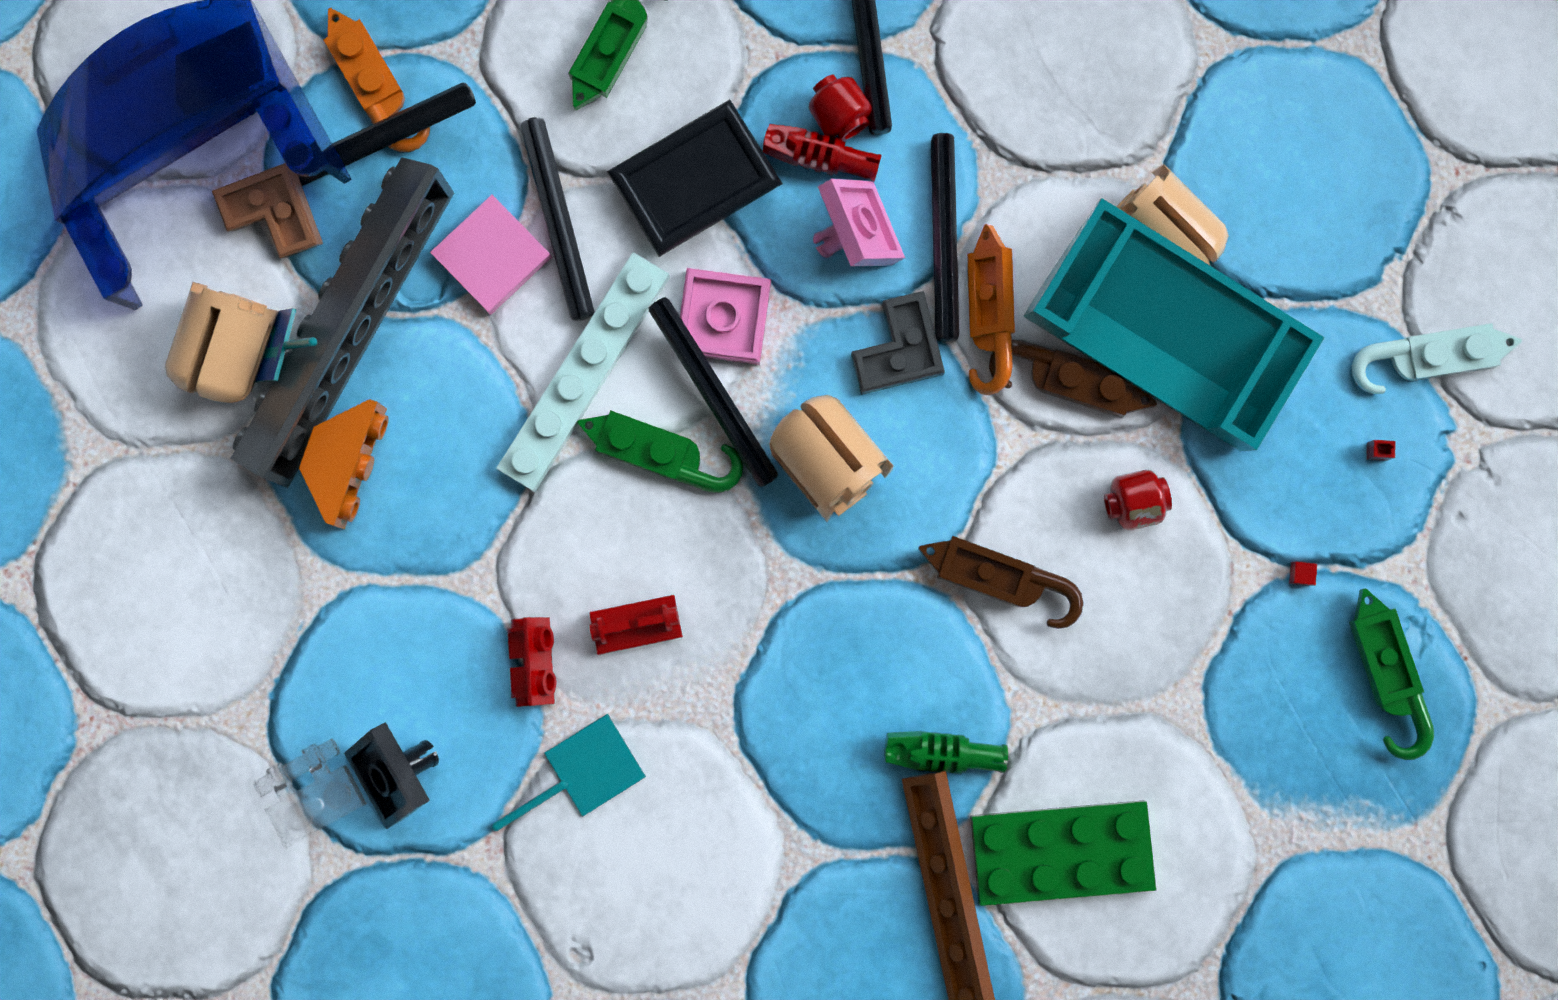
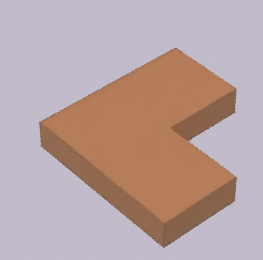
M286 162L212 191L227 232L236 231L266 220L280 258H287L323 244L293 162Z

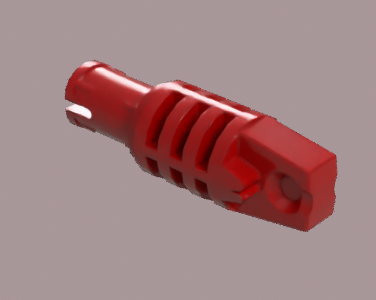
M769 124L762 151L764 154L793 166L800 165L808 170L811 168L816 172H826L827 175H837L839 171L875 182L881 154L869 153L845 146L846 142L842 141V139L838 137L836 139L830 138L826 134L820 135L816 131L809 132L807 129L800 127Z

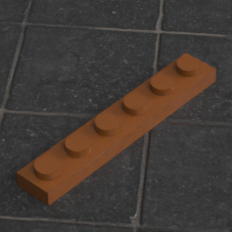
M946 771L903 778L904 793L948 1000H995Z

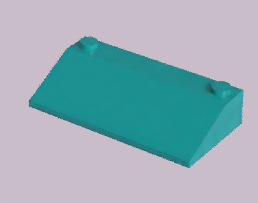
M1103 198L1098 201L1023 316L1239 451L1258 449L1325 338Z

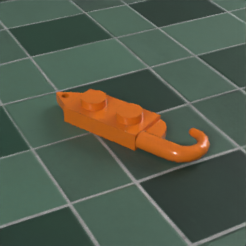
M329 8L328 37L323 40L372 124L398 113L405 101L404 93L360 19L354 21L340 12ZM430 127L419 131L412 138H404L388 147L398 152L417 150L427 141Z
M985 224L974 252L967 254L970 337L973 338L974 344L979 349L995 352V375L990 382L984 383L979 379L977 370L972 368L969 370V379L977 392L983 395H993L999 393L1007 385L1013 368L1011 334L1015 333L1012 249L1005 247L994 226Z

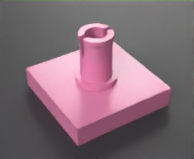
M830 179L818 186L833 223L832 226L815 233L813 236L814 244L824 241V244L816 247L823 257L829 258L837 251L844 249L850 266L893 265L905 258L874 181Z

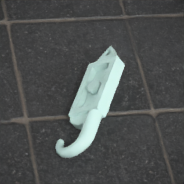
M1491 323L1375 343L1362 348L1356 354L1352 363V376L1356 384L1363 391L1371 394H1383L1386 388L1371 383L1366 377V367L1372 361L1391 358L1393 367L1402 378L1417 381L1495 368L1501 365L1500 360L1518 346L1522 339L1493 329V324ZM1506 340L1510 343V346L1506 345Z

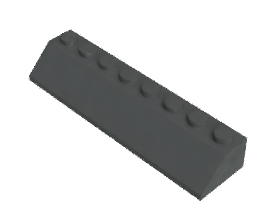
M401 157L397 166H393L387 171L381 185L383 191L376 203H371L365 209L360 222L362 228L355 240H350L340 254L339 262L341 265L334 277H329L323 283L318 294L320 302L313 314L307 315L299 325L297 331L298 339L314 337L317 339V345L292 349L291 353H285L278 381H274L271 388L264 390L258 397L254 407L256 414L248 428L244 427L237 434L233 442V450L235 451L230 459L264 479L287 488L289 487L299 469L313 427L327 420L454 195V191L440 170L431 164Z

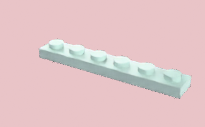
M633 252L496 469L536 492L577 427V421L582 419L648 314L649 306L656 301L670 279L669 273Z

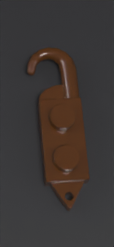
M1012 340V355L1033 361L1031 370L1032 381L1035 387L1042 393L1120 418L1126 416V413L1153 408L1157 405V402L1149 394L1095 361L1057 349L1054 351L1023 340ZM992 352L989 358V370L992 378L995 375V352ZM1010 380L1005 386V388L1008 389L1012 387V382ZM1142 398L1147 400V405L1142 404Z
M952 536L949 541L918 547V550L938 572L937 578L1010 605L1028 607L1041 597L1044 589L1065 596L1070 604L1068 613L1060 619H1048L1046 622L1048 627L1056 629L1067 628L1074 624L1082 614L1084 604L1082 593L1075 583L1065 577ZM927 548H932L934 554L928 555L926 552Z

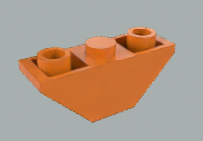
M369 399L314 426L299 466L301 474L325 523L341 529H345L347 521L352 522L356 517L360 505V498L356 497L362 480L367 481L374 466V457L371 456L376 439L381 440L388 426L389 418L385 415L387 408L377 401Z

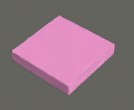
M493 195L488 197L430 252L490 315L552 258L551 254Z
M687 268L680 318L706 358L760 365L771 279Z

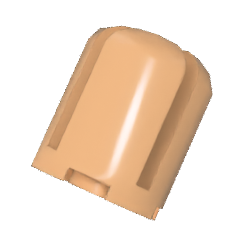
M1165 164L1151 172L1155 178L1148 186L1144 183L1138 189H1133L1116 206L1208 265H1210L1209 261H1217L1225 250L1229 237L1225 224Z
M192 282L165 363L166 375L179 389L189 393H194L195 391L203 398L225 403L244 400L252 393L279 311L268 309L266 305L222 291L216 292L208 289L207 285Z
M830 395L812 397L803 402L800 406L802 410L794 409L787 414L775 428L769 445L775 460L824 520L828 522L833 512L839 516L867 495L866 491L874 484L872 479L880 473L886 478L894 466L839 399Z

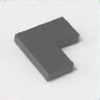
M924 291L883 300L882 307L891 342L851 352L861 395L942 376L945 373Z

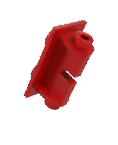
M675 595L589 612L591 619L590 633L592 641H595L597 655L683 637Z
M550 617L511 619V628H507L509 659L523 658L524 667L510 668L511 698H515L516 707L555 704L554 693L557 681L552 666L551 649L554 644V635L550 628Z

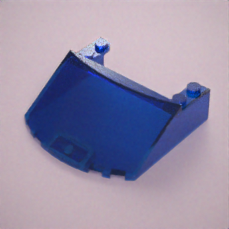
M201 0L165 9L136 22L113 36L90 54L71 73L45 110L36 131L54 219L65 225L105 300L133 310L143 306L131 283V265L100 207L255 112L259 114L290 170L305 177L314 176L325 170L343 184L352 180L252 0Z

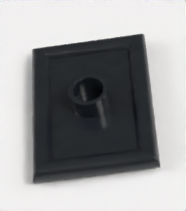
M730 99L607 171L658 257L783 184Z

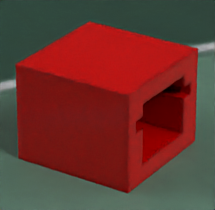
M1372 440L1367 442L1366 460L1388 461L1394 459L1396 441Z
M1291 562L1289 584L1316 585L1317 564Z

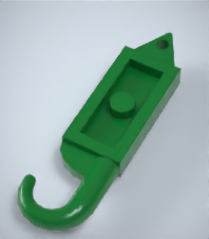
M638 0L608 1L568 72L572 80L573 107L575 111L601 96L607 98L647 27V13L644 6ZM579 96L584 97L581 101L577 100Z
M611 410L609 415L577 421L579 426L596 445L595 451L597 453L706 492L722 493L729 491L738 484L742 477V459L737 451L727 444L721 446V451L729 456L732 465L731 470L724 477H715L699 471L700 451L697 444L691 439ZM588 423L593 424V428L590 430L586 429Z
M1360 589L1355 617L1353 621L1349 622L1376 704L1379 705L1382 711L1390 715H1410L1417 734L1416 742L1408 748L1397 746L1390 736H1385L1383 742L1387 750L1395 757L1403 760H1415L1427 753L1434 740V726L1422 694L1424 689L1396 608L1389 609L1368 589ZM1366 597L1369 598V604L1365 603Z

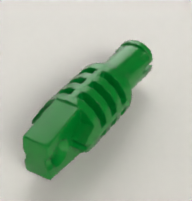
M926 731L891 732L886 735L884 758L886 763L918 771H946V773L961 775L966 773L967 769L1005 773L1007 764L1004 761H1008V746L1005 744L969 742V738L958 734Z

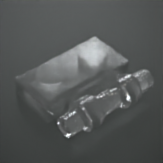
M332 738L319 746L313 743L302 749L301 756L284 765L281 763L273 765L266 770V775L253 782V786L260 797L274 790L280 800L264 810L284 849L367 804L347 765L333 772H330L326 761L340 754L339 747ZM310 771L315 782L295 792L292 780Z

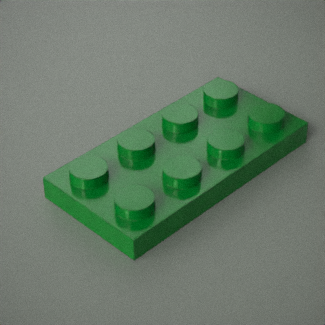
M1140 800L970 815L978 903L980 906L1157 891L1147 801Z

